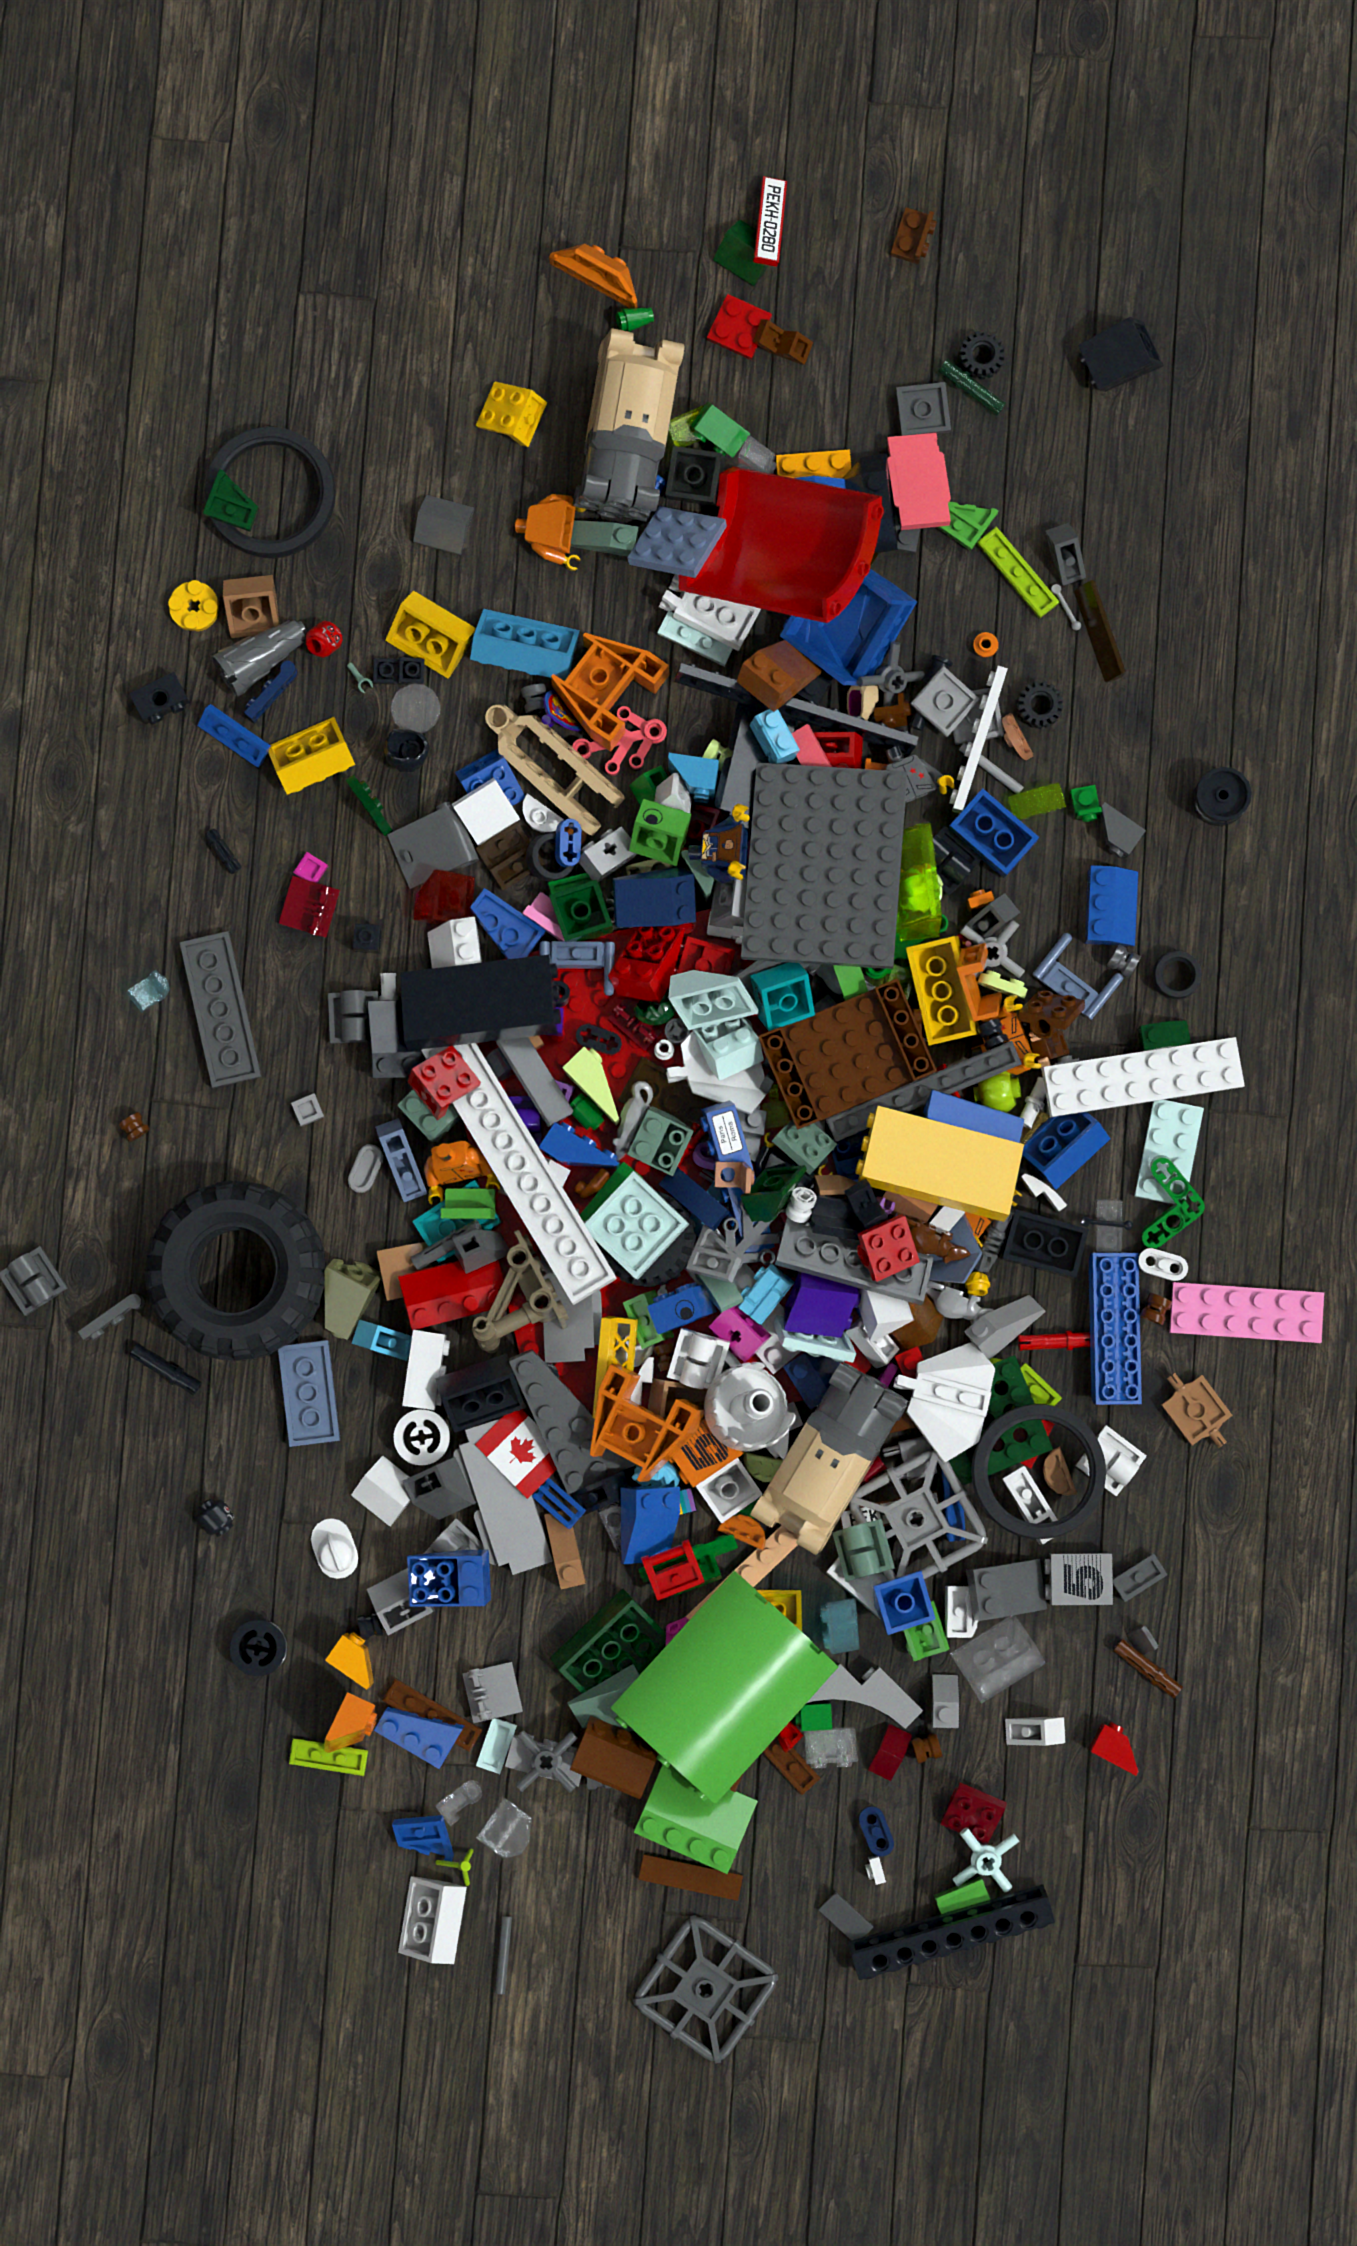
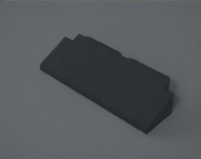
M738 702L728 742V747L733 751V755L724 760L714 804L725 815H731L736 804L747 806L749 809L744 814L749 815V821H742L740 824L743 823L747 832L751 835L757 763L770 762L768 761L769 757L765 755L749 725L756 715L766 710ZM782 716L791 733L795 732L798 720Z

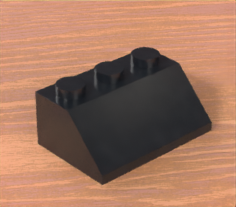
M507 1353L435 1378L442 1403L454 1432L526 1408Z

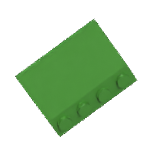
M662 1765L636 1824L634 1833L728 1874L758 1800L729 1789L716 1804L709 1798L703 1801L694 1792L696 1787L672 1765L668 1768Z

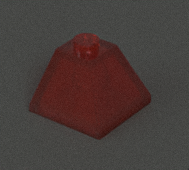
M435 869L416 894L414 920L442 925L449 920L472 917L470 907L473 904L475 877Z

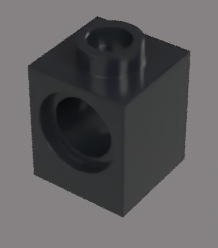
M355 924L354 951L380 954L381 926Z

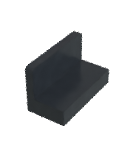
M816 1195L817 1200L812 1208L809 1219L812 1232L859 1240L857 1234L862 1232L863 1228L852 1211L848 1200Z

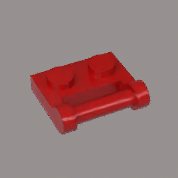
M689 1539L682 1541L681 1545L653 1556L645 1555L641 1557L657 1601L705 1583ZM686 1554L688 1560L657 1572L654 1571L653 1566Z

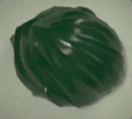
M669 989L660 1003L640 1000L634 1007L636 1018L649 1025H662L674 1017L676 1009L668 998Z

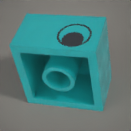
M788 962L750 975L755 1005L758 1008L757 1016L768 1031L815 1016L808 973L800 963Z

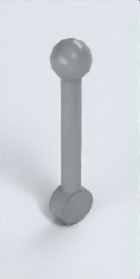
M1054 584L1051 592L1057 595L1072 622V629L1079 630L1081 623L1076 621L1061 594V586Z

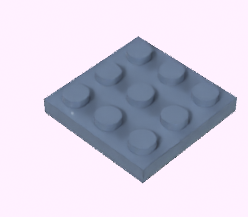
M659 506L627 557L629 565L696 578L726 529V520Z

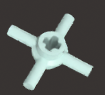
M964 1828L960 1835L972 1849L973 1853L971 1855V1865L952 1878L955 1884L959 1887L978 1873L981 1875H991L1004 1892H1008L1012 1885L1000 1871L999 1867L1001 1865V1855L1020 1842L1017 1836L1013 1833L994 1847L991 1845H981L968 1828ZM987 1857L989 1862L985 1863L983 1858Z

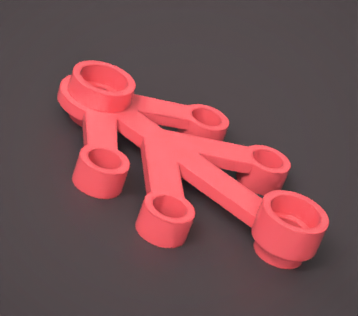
M620 707L617 710V718L623 722L629 721L641 730L630 732L625 729L626 733L616 745L619 746L612 759L605 764L606 773L610 776L617 775L620 771V764L633 742L643 740L637 753L629 758V765L632 769H641L644 765V758L652 744H658L666 737L667 729L661 720L651 719L646 721L632 713L629 707ZM626 710L629 712V716L621 718L620 712ZM652 728H657L659 730V734L657 736H652L650 734V730ZM583 738L576 740L572 746L577 752L580 746L586 747L587 752L580 754L585 759L589 758L593 752L606 749L596 741L589 742ZM634 758H639L641 760V764L635 766L632 764V760ZM610 764H615L617 766V770L614 772H610L608 770V766Z

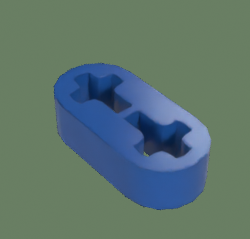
M574 819L563 820L556 828L555 858L557 863L563 867L577 864L581 856L582 830L579 822ZM569 826L570 829H573V834L564 832V828ZM568 851L573 857L567 859V857H563V852Z

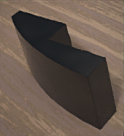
M400 657L399 659L374 658L372 683L383 685L424 684V659Z

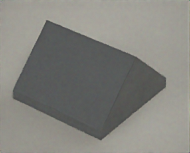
M426 495L418 511L413 542L461 555L474 507Z

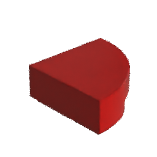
M790 1721L778 1734V1740L786 1753L804 1735Z

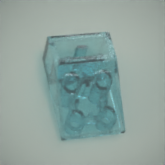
M855 1597L824 1600L825 1605L820 1606L821 1621L826 1623L827 1631H822L823 1647L828 1649L830 1654L859 1650Z

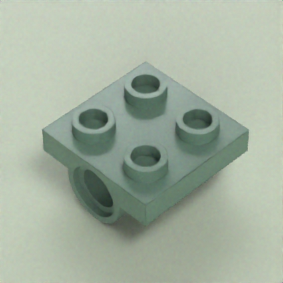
M793 1119L772 1140L799 1166L805 1165L807 1168L806 1172L809 1175L837 1146V1143L815 1124L797 1130Z
M882 1519L832 1532L845 1582L895 1569Z

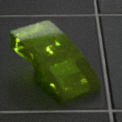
M1060 783L1050 784L1008 797L1012 813L1019 820L1066 807Z

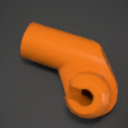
M600 1169L588 1185L584 1181H580L574 1188V1191L580 1195L579 1197L587 1198L603 1187L610 1178V1174L606 1170Z

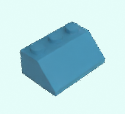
M669 753V772L671 775L679 773L691 798L694 799V803L708 805L709 802H714L719 773V760Z

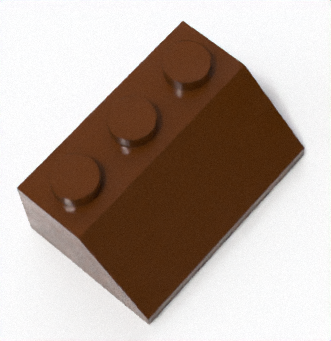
M589 1716L579 1735L570 1770L640 1799L655 1765L658 1752L642 1737Z

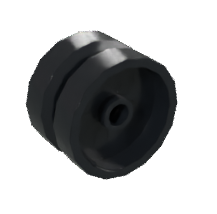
M1219 767L1210 770L1201 778L1193 792L1192 802L1195 812L1201 820L1210 825L1222 827L1233 824L1245 813L1251 803L1252 791L1249 781L1241 772L1234 768ZM1219 793H1222V797L1226 796V799H1220Z

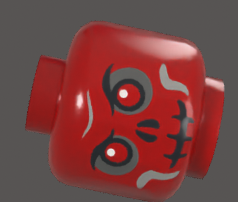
M329 621L319 622L306 634L308 650L321 658L328 657L335 652L343 641L340 629Z

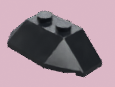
M887 453L862 457L842 478L845 479L846 489L882 496L884 513L881 518L874 554L898 550Z

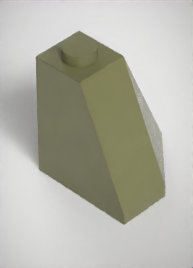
M333 1259L325 1269V1329L331 1331V1334L337 1338L348 1340L354 1333L359 1320H361L382 1281V1275L380 1271L363 1262L354 1261L353 1265H345L343 1260Z

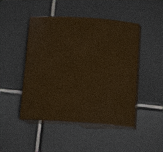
M518 822L513 823L481 845L474 847L503 891L531 873L525 859L530 841ZM538 854L539 863L543 866L545 863Z

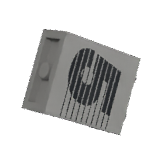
M1049 1553V1559L1044 1561L1045 1574H1049V1584H1045V1600H1050V1605H1113L1111 1553Z

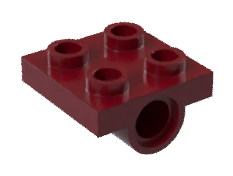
M959 1783L951 1795L940 1825L959 1833L964 1828H968L977 1841L988 1844L1006 1809L1007 1802Z

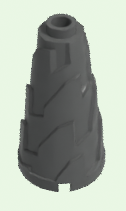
M288 620L255 636H248L226 648L215 651L211 654V659L216 669L219 667L220 676L230 691L239 697L249 687L268 674L271 668L285 659L291 651L304 643L303 640L306 638L307 630L300 620L298 622Z

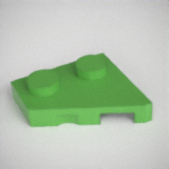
M949 502L950 526L936 528L971 551L999 511L995 508L990 510L977 508L975 505H959L955 502Z

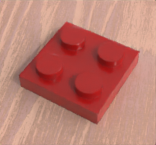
M727 294L707 336V341L752 360L758 347L753 340L761 319L770 321L772 314Z

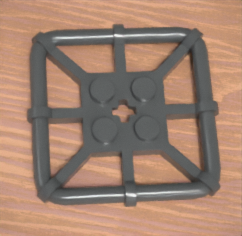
M693 1915L681 1925L663 1953L659 1952L656 1957L658 1960L635 1993L633 2005L637 2006L642 2014L669 2032L671 2038L674 2040L676 2038L699 2055L707 2060L715 2061L716 2064L721 2063V2060L731 2053L749 2025L752 2026L754 2024L755 2016L773 1992L779 1977L778 1973H775L770 1965L743 1947L741 1941L738 1939L733 1940L707 1920ZM699 1928L729 1949L718 1966L703 1956ZM692 1929L697 1957L686 1971L674 1963L671 1958ZM734 1954H737L764 1975L737 1980L724 1971ZM665 1966L682 1977L672 1992L645 1996ZM766 1983L746 2013L729 2002L738 1988ZM701 1984H711L712 1994L706 1993L702 1996L699 1986ZM674 1999L687 2008V2011L678 2024L675 2025L648 2004ZM724 2008H726L741 2020L719 2050L715 2021ZM693 2013L708 2023L713 2051L682 2030Z

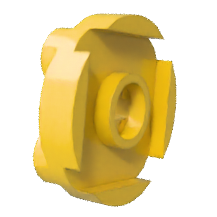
M192 580L178 586L168 601L172 619L184 630L203 631L209 628L217 619L219 601L215 592L208 585L197 580ZM191 601L200 602L198 605L200 610L198 612L194 610L188 611Z

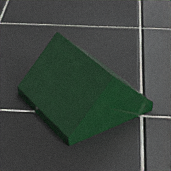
M739 220L726 232L713 261L754 287L768 265L753 262L756 229Z

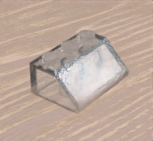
M1015 1615L1007 1617L950 1653L981 1704L1045 1664L1035 1643Z

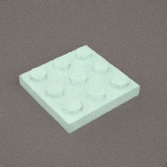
M634 1171L585 1223L591 1236L637 1280L689 1225L671 1205Z

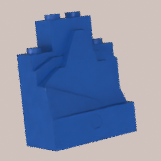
M870 569L853 599L833 620L823 623L791 615L785 621L780 637L841 684L858 686V677L875 675L890 650V643L896 640L917 601Z

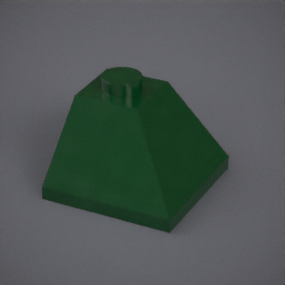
M597 879L549 895L565 942L589 941L613 933V925Z
M805 1165L768 1168L760 1173L754 1180V1184L751 1185L750 1193H743L740 1196L752 1222L763 1221L767 1223L777 1217V1214L785 1206L792 1191L807 1170Z

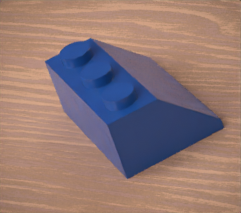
M1090 866L1087 882L1085 944L1135 946L1137 871L1111 866Z
M1087 1112L1050 1117L1022 1143L1024 1144L1022 1157L1042 1179L1056 1190L1111 1138L1101 1124Z

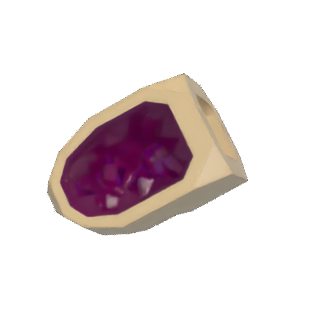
M851 685L847 693L848 715L861 716L868 721L869 716L874 712L875 703L879 701L878 686L860 687Z

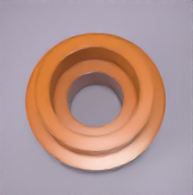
M988 632L979 634L973 643L974 651L981 657L993 656L998 649L997 638ZM986 640L990 642L991 646L983 648L981 643Z

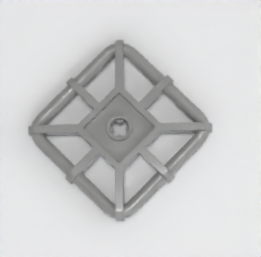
M934 1450L925 1451L895 1468L893 1466L888 1468L886 1473L858 1487L849 1502L850 1511L857 1525L868 1523L859 1505L883 1512L892 1527L891 1530L885 1532L887 1539L896 1535L904 1549L897 1576L893 1569L883 1572L888 1581L905 1575L911 1551L924 1544L927 1545L935 1560L934 1563L921 1569L923 1578L926 1579L939 1571L943 1573L948 1570V1566L978 1551L988 1541L985 1528L968 1498V1495H970L968 1490H964L950 1462L943 1463ZM930 1461L923 1487L908 1495L899 1477ZM937 1463H939L955 1493L954 1496L939 1504L930 1490ZM891 1481L901 1497L900 1500L888 1506L862 1499L863 1496ZM959 1501L976 1534L949 1526L941 1510ZM914 1512L918 1515H923L924 1519L921 1520V1526L911 1524L910 1520L913 1519L912 1514ZM945 1533H951L973 1540V1542L942 1558L932 1540Z

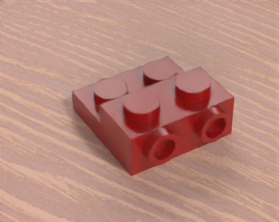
M687 936L681 943L679 959L673 975L696 970L728 976L735 950Z

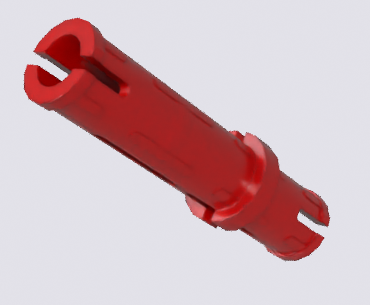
M1065 1331L1062 1334L1018 1335V1342H1028V1344H1018L1019 1351L1059 1348L1073 1350V1348L1090 1347V1341H1085V1339L1090 1338V1332L1072 1333V1331Z

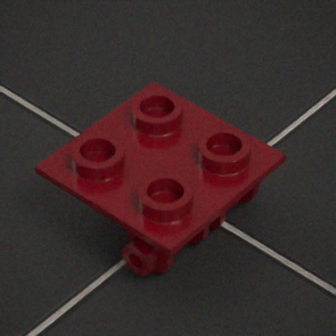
M292 876L279 924L327 938L340 890Z
M626 997L620 1005L618 1004L614 1008L613 1013L608 1019L646 1051L664 1031L668 1022L662 1025H649L641 1022L634 1015V1007L640 1002V999ZM676 1012V1015L672 1017L670 1020L674 1019L678 1015V1013Z

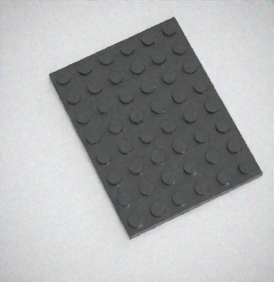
M757 763L741 959L893 969L907 772Z

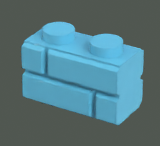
M769 709L756 715L749 725L765 755L769 757L768 761L770 763L785 764L793 760L800 751L778 709L775 712Z
M770 1264L767 1269L763 1266L753 1277L757 1282L752 1288L746 1286L741 1293L743 1302L738 1305L739 1309L760 1325H762L795 1283L773 1264Z

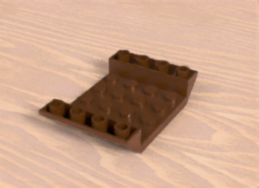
M898 978L815 1013V1016L779 1027L758 1036L797 1130L937 1072Z

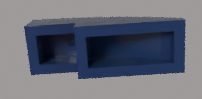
M678 1167L673 1176L667 1174L659 1183L660 1186L713 1231L717 1229L723 1222V1219L730 1213Z

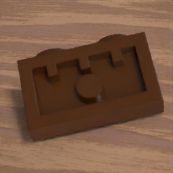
M905 208L890 256L915 264H919L921 257H926L930 245L926 243L928 234L933 235L937 221L933 220L934 211H929V214L914 209Z

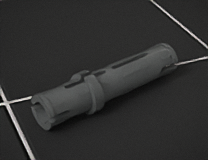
M474 1219L464 1227L450 1231L451 1234L411 1256L414 1266L421 1270L428 1264L454 1250L452 1239L475 1229L483 1230L480 1223Z

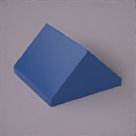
M921 1570L873 1586L874 1607L887 1635L936 1619Z

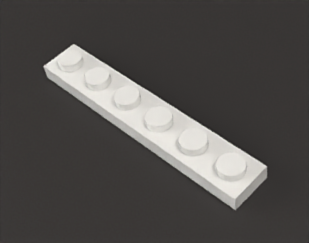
M998 666L996 672H990L987 685L991 686L988 696L983 695L979 709L983 710L982 717L975 720L972 733H975L976 736L973 743L968 742L964 756L969 758L966 767L962 765L960 767L957 780H960L961 783L958 790L953 789L949 802L954 804L953 812L961 813L963 811L1008 668Z

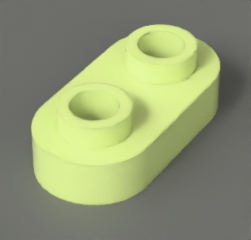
M987 970L986 974L980 973L977 981L979 985L1008 996L1017 995L1018 999H1025L1027 989L1023 987L1025 983L1010 978V981L1000 978L1001 975L990 970Z

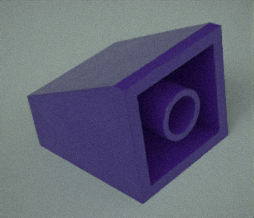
M798 1271L795 1283L784 1307V1330L841 1338L844 1329L849 1330L853 1308L857 1309L859 1306L861 1294H859L858 1288Z

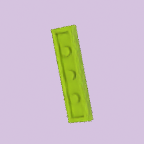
M997 526L977 542L981 550L1039 619L1059 604L1058 599Z

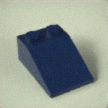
M678 866L613 878L616 927L675 926L696 922L694 874L684 867Z

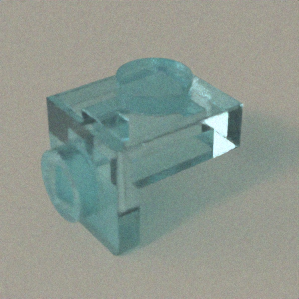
M154 970L148 978L130 988L127 994L142 1013L163 1000L170 991L167 979L160 975L157 970Z

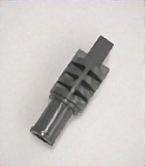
M1012 1208L1004 1222L994 1219L993 1223L986 1228V1232L980 1241L983 1245L982 1248L980 1247L982 1255L975 1266L976 1270L989 1272L999 1257V1252H1001L1002 1246L1005 1243L1004 1239L1008 1236V1225L1015 1213Z

